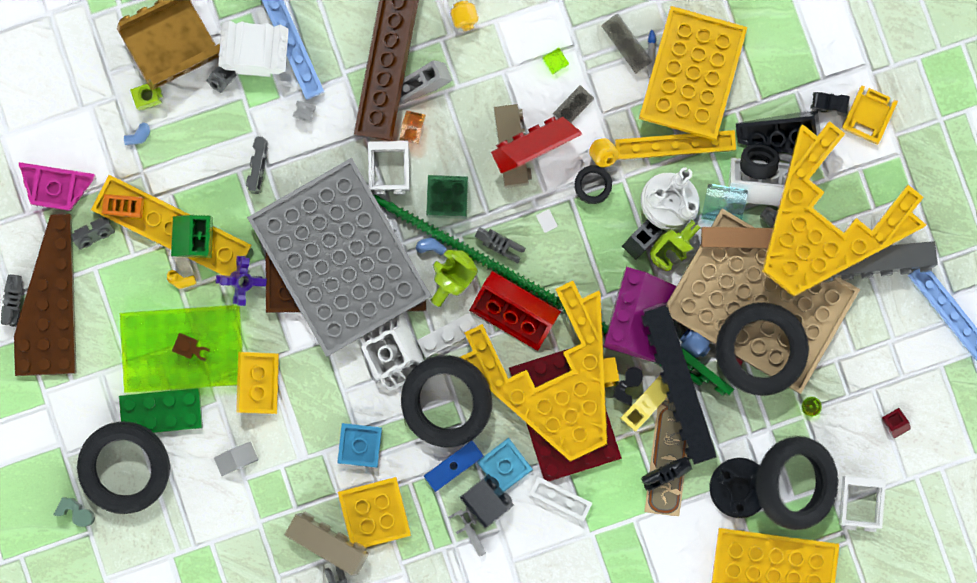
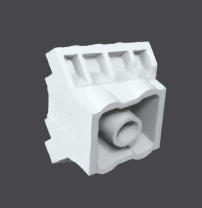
M230 20L223 22L221 26L218 66L242 75L270 77L271 74L285 72L289 28L282 25L273 27L267 23L250 24L243 21L234 23Z
M402 314L361 337L364 345L361 348L376 379L380 378L383 385L389 391L403 385L409 373L419 363L424 361L422 351L413 337L412 330L406 325V318Z

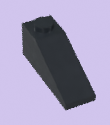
M647 219L626 240L622 247L637 260L665 230L656 227Z

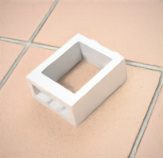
M368 142L369 189L371 192H374V195H386V192L394 191V195L406 194L405 191H410L409 142ZM374 152H404V185H375Z
M843 476L839 525H844V529L856 530V526L864 527V531L876 532L877 528H882L886 480ZM849 485L877 487L874 523L846 520Z

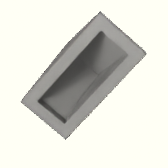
M251 442L232 448L214 457L221 476L259 460Z

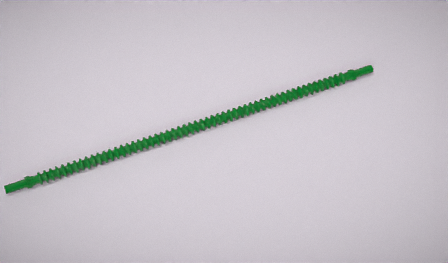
M373 193L379 206L385 208L387 212L397 215V218L401 217L402 221L406 220V223H411L412 227L417 226V230L420 228L422 232L426 231L427 235L431 234L432 238H437V241L442 240V244L447 243V247L452 246V249L456 248L457 251H464L469 257H472L473 261L477 260V264L482 263L483 267L486 265L487 269L491 268L493 272L497 271L498 275L502 274L503 278L507 277L508 281L516 282L517 286H523L522 289L527 288V292L532 291L533 295L537 294L538 298L542 297L543 301L548 300V304L551 302L553 306L557 305L558 309L562 308L563 312H565L559 296L556 297L555 293L551 294L550 290H545V287L540 288V284H534L535 281L530 282L529 278L526 280L524 275L521 277L519 276L520 273H514L515 270L510 271L509 267L505 268L504 264H499V261L494 262V258L489 259V255L486 257L484 253L480 254L479 250L475 251L474 247H469V244L464 245V241L459 242V238L455 240L454 236L450 237L449 233H444V230L439 231V227L434 228V224L429 225L428 221L425 223L423 218L420 220L418 219L419 216L414 217V213L409 214V210L404 211L403 207L399 208L393 202H388ZM605 321L602 322L603 335H606L608 329ZM690 372L693 383L701 387L704 381Z

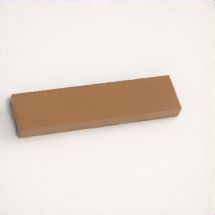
M701 227V247L768 249L773 228Z

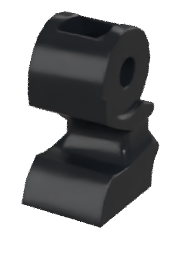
M813 92V101L810 109L822 113L836 111L837 115L846 117L850 96Z
M637 367L629 368L624 375L625 381L621 380L613 389V398L629 406L632 405V397L626 394L625 389L627 387H638L643 379L642 371Z

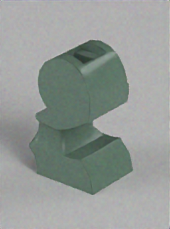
M62 497L53 514L54 516H64L70 509L73 512V523L80 527L90 526L95 520L94 513L89 509H82V504L78 503L75 498Z

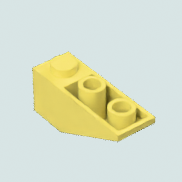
M661 375L620 418L634 432L641 427L667 398L666 392L670 390L667 383L663 384Z

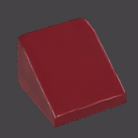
M900 408L882 417L893 438H897L911 429L910 422Z

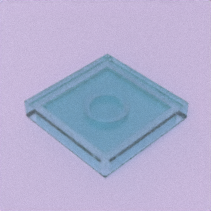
M708 184L701 219L714 221L719 211L724 209L742 220L748 190Z

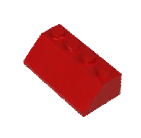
M553 116L543 121L544 126L540 127L537 124L528 129V134L524 135L521 132L512 137L513 141L508 143L505 140L497 144V149L491 151V154L502 174L581 136V131L564 117L555 119Z
M493 271L482 285L469 310L537 351L561 313L558 309Z

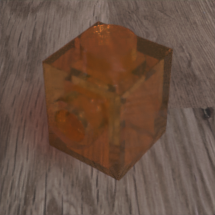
M406 110L399 140L419 144L426 115Z

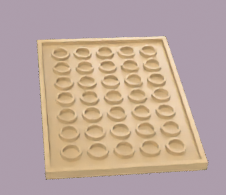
M724 209L719 211L711 227L755 228ZM700 244L667 302L672 319L686 328L698 332L716 345L721 326L737 309L758 302L772 303L787 309L796 316L804 327L809 343L806 367L799 379L789 387L801 394L860 289L839 277L834 278L832 282H820L796 296H792L762 271L767 249L702 248ZM764 320L753 321L747 324L736 338L735 356L770 377L781 371L789 358L790 346L788 338L784 331L772 322Z

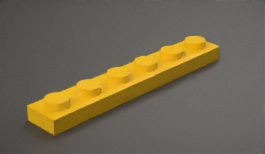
M735 130L719 131L716 140L690 133L615 139V147L619 153L617 160L736 151Z

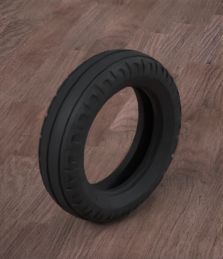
M766 302L748 304L734 311L721 326L716 341V357L722 373L736 388L752 395H773L789 388L803 373L809 355L808 338L804 327L796 316L779 305ZM757 320L769 321L779 326L786 334L790 346L786 365L777 374L767 378L755 377L747 373L739 365L735 356V342L739 332L747 324Z
M440 355L424 360L409 373L401 392V409L407 425L420 439L438 447H457L475 439L487 425L492 411V394L486 378L476 366L460 357ZM438 374H449L461 379L468 386L473 398V409L464 425L452 429L441 428L430 422L424 415L420 404V394L425 382L430 377Z
M113 422L100 427L86 439L79 452L77 474L84 493L98 507L112 513L131 514L148 508L162 495L169 479L170 462L164 444L151 430L133 422ZM117 440L131 441L139 445L146 452L151 464V474L148 483L141 491L132 495H119L111 492L101 483L97 475L96 462L102 448L110 442Z
M793 436L780 440L766 452L759 465L760 468H758L756 489L760 506L770 520L786 529L802 530L818 524L827 516L838 492V472L829 451L814 439L804 436ZM796 455H803L811 462L816 477L815 490L810 502L804 508L792 511L786 507L781 499L779 478L784 465L789 459Z

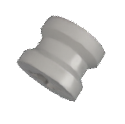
M297 101V110L293 113V117L312 122L313 117L311 115L315 111L316 106L307 102Z

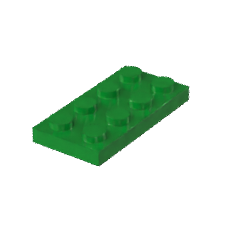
M200 388L119 396L121 421L140 424L153 433L203 428Z

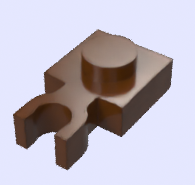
M179 333L172 352L189 359L195 354L198 359L206 361L205 358L200 356V352L202 350L210 352V349L197 347L198 340Z

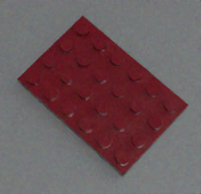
M569 349L509 367L511 377L527 370L536 388L572 371L563 353ZM606 407L607 444L572 461H569L527 424L544 480L549 482L622 459Z

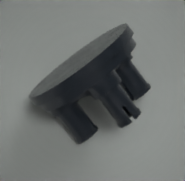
M732 458L724 461L715 469L710 479L709 492L717 509L725 515L734 518H747L755 515L762 509L756 489L758 468H760L758 463L747 458Z

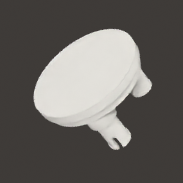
M686 167L682 168L678 173H661L652 177L642 190L641 207L643 213L653 225L667 231L671 229L674 231L684 229L691 219L694 221L699 212L700 201L698 192L689 181L692 177V171L688 169L686 172Z

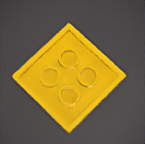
M397 477L338 492L349 540L353 544L357 542L366 548L411 536Z

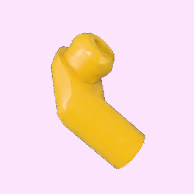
M170 270L167 273L168 282L178 289L197 284L194 275L183 277L175 270Z

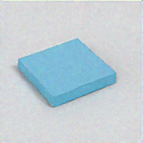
M509 438L477 461L486 475L490 474L491 477H494L499 482V487L503 492L533 470Z

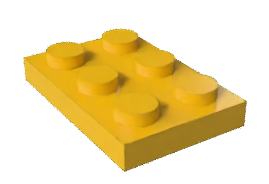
M238 352L236 413L277 414L279 354Z

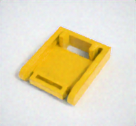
M861 85L841 129L878 145L898 101L893 100L891 106H887L891 97L871 88H868L866 94L863 95L865 86ZM855 123L872 129L871 136L853 128Z

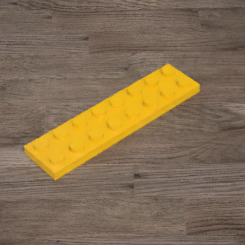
M108 175L91 208L92 211L170 250L172 247L173 216L190 215L111 175ZM104 194L144 198L142 219L103 215ZM109 199L108 210L112 211L113 200ZM117 200L116 211L120 210L121 200ZM125 201L124 212H127L128 201ZM132 202L131 212L135 213L136 202ZM213 226L212 258H186L221 275L230 276L232 272L237 270L236 257L245 256L246 258L252 245Z

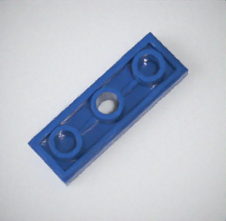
M472 440L425 474L424 477L436 492L484 457V455ZM452 462L457 463L458 467L456 470L450 468Z

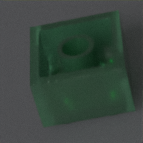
M428 175L427 218L467 219L468 176Z

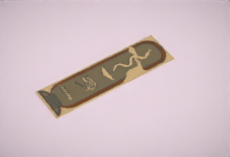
M668 398L657 408L649 472L659 469V467H663L671 461L687 457L685 448H688L686 440L682 441L679 429H682L680 421H675L672 412L676 410L674 402L669 403ZM684 475L656 489L647 490L644 512L679 517Z

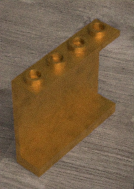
M158 0L154 3V6L150 8L143 7L137 11V14L131 17L130 15L124 16L117 25V31L151 91L219 58L220 44L216 45L190 0Z

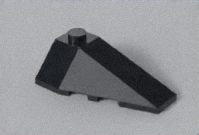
M818 111L798 112L736 123L738 143L748 146L765 145L771 147L776 152L793 154L798 131L802 125L817 136L820 133Z

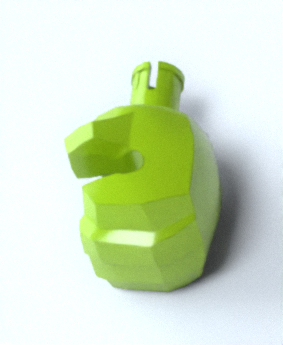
M691 219L680 233H676L673 229L664 233L650 250L653 264L663 271H670L673 264L669 257L666 256L668 250H672L681 261L687 259L686 253L694 249L689 241L701 227L697 224L690 230L695 224Z
M447 250L444 253V256L447 258L445 263L434 262V281L440 286L430 299L434 305L441 307L450 293L459 296L477 275L478 269L474 261L464 251Z

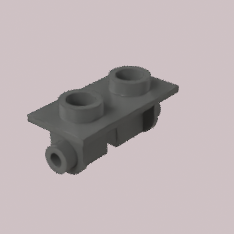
M102 216L91 222L90 224L93 228L89 230L87 225L74 230L71 236L79 250L87 248L93 243L115 233L108 218H103Z

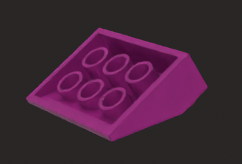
M626 266L603 347L656 363L654 353H657L655 345H650L647 335L651 333L648 326L644 327L641 315H644L643 309L668 302L676 285L647 272Z

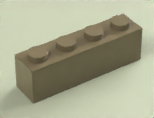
M518 104L494 107L498 143L505 140L509 143L513 141V136L521 132L526 135L525 128L521 129L520 121H524L522 109H518ZM525 163L504 172L505 188L529 185L528 180L532 179L531 168H527Z
M307 512L295 514L285 536L348 574L354 576L359 573L369 555L363 545L357 542L353 544L348 541L346 535L340 532L336 534L330 530L331 527L328 524L316 522L313 520L314 516Z

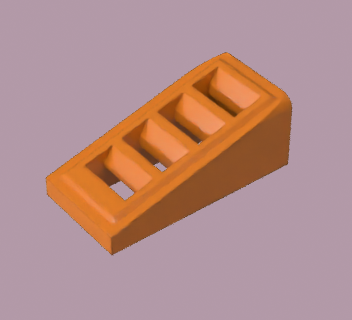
M104 194L102 214L142 219L144 198ZM109 199L113 200L112 211L108 210ZM117 200H121L119 211H116ZM125 201H128L127 212H124ZM132 202H136L135 213L131 212Z

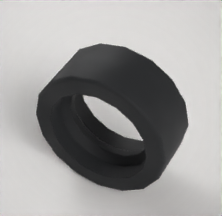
M748 146L741 155V171L754 179L772 178L778 170L779 154L769 146ZM751 160H762L768 164H758Z
M596 165L584 167L575 178L574 188L576 195L588 204L603 202L608 198L612 190L610 174L606 169ZM597 173L604 179L605 189L600 195L589 196L583 191L581 186L582 180L587 174Z

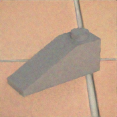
M433 60L405 77L399 105L436 91L453 81L446 63Z

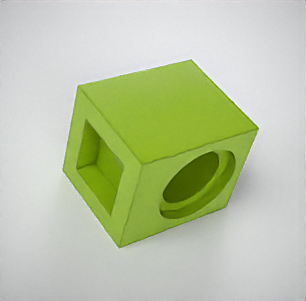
M147 83L130 89L135 106L139 111L162 103L160 98L163 97L160 87L151 91ZM147 91L153 93L150 100L143 99V95Z

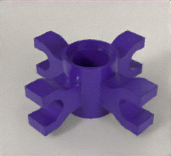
M245 256L236 257L237 270L232 272L230 276L216 275L217 284L231 285L235 288L233 304L238 306H246V291L250 290L252 286L266 287L267 281L266 278L247 274L250 258H245ZM244 277L243 283L239 285V279Z

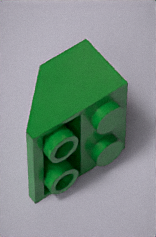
M210 215L173 216L171 257L212 258L213 217Z

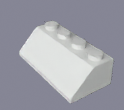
M731 158L728 201L779 207L790 163L779 162L777 173L772 178L754 179L741 171V159ZM751 160L758 164H768L765 161Z

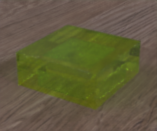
M559 47L542 57L552 75L569 66V62Z

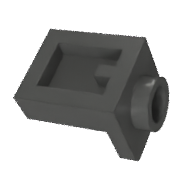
M217 66L206 81L213 89L222 93L238 74L235 71Z

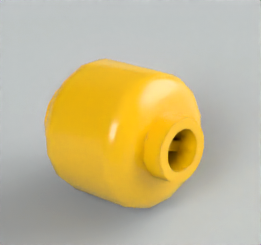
M468 0L455 3L453 5L454 8L450 11L454 27L462 28L463 31L473 29L474 24L479 20L475 5L469 3Z
M607 138L595 140L589 149V155L592 160L602 168L613 165L619 154L615 145Z

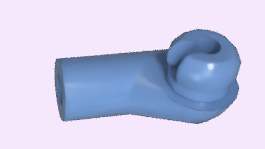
M141 123L135 134L124 135V144L144 143L150 134L149 125Z
M434 238L422 239L416 245L418 253L434 250L441 256L447 249Z

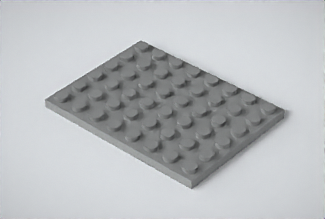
M352 158L247 217L326 357L432 297Z

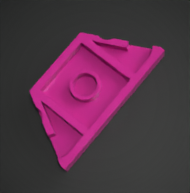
M22 162L18 164L30 204L71 211L96 176L92 173Z

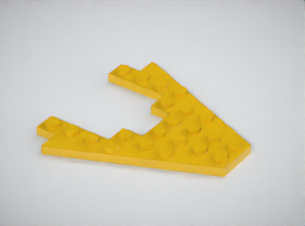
M830 121L818 136L804 125L799 128L762 269L766 275L792 296H796L927 225L912 213L924 197L909 185L903 189L872 230L855 218L843 233L813 208L825 192L809 179L845 135L844 132Z
M574 281L555 289L581 344L563 352L572 371L536 388L527 370L508 378L483 324L464 332L473 351L460 357L476 366L486 378L491 392L569 461L607 444L601 293L596 291L582 298Z

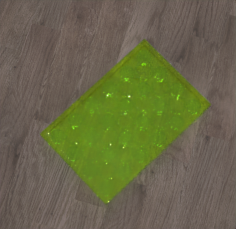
M225 305L119 313L124 393L237 385L238 352H243L240 306ZM179 333L198 340L197 347L210 349V352L206 350L200 352V356L205 358L206 361L198 359L195 354L189 359L172 352Z

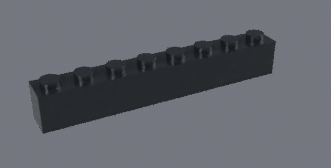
M667 302L643 309L644 315H641L644 327H649L651 334L647 336L650 345H655L657 353H654L657 365L661 364L663 372L660 373L663 384L667 383L670 390L666 392L669 403L674 402L676 410L672 412L675 421H680L682 429H679L682 441L686 440L688 448H685L688 460L692 459L693 463L697 464L716 458L717 454Z

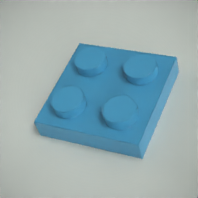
M342 423L337 463L378 468L382 427Z

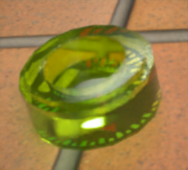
M807 397L801 403V409L805 415L813 417L820 413L822 404L816 397Z

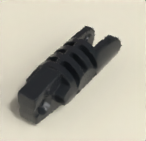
M683 457L643 475L641 480L646 491H651L663 486L665 483H669L671 480L680 478L691 471L692 466L688 458Z

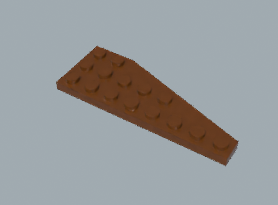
M56 214L49 217L14 334L15 376L76 374L71 214Z

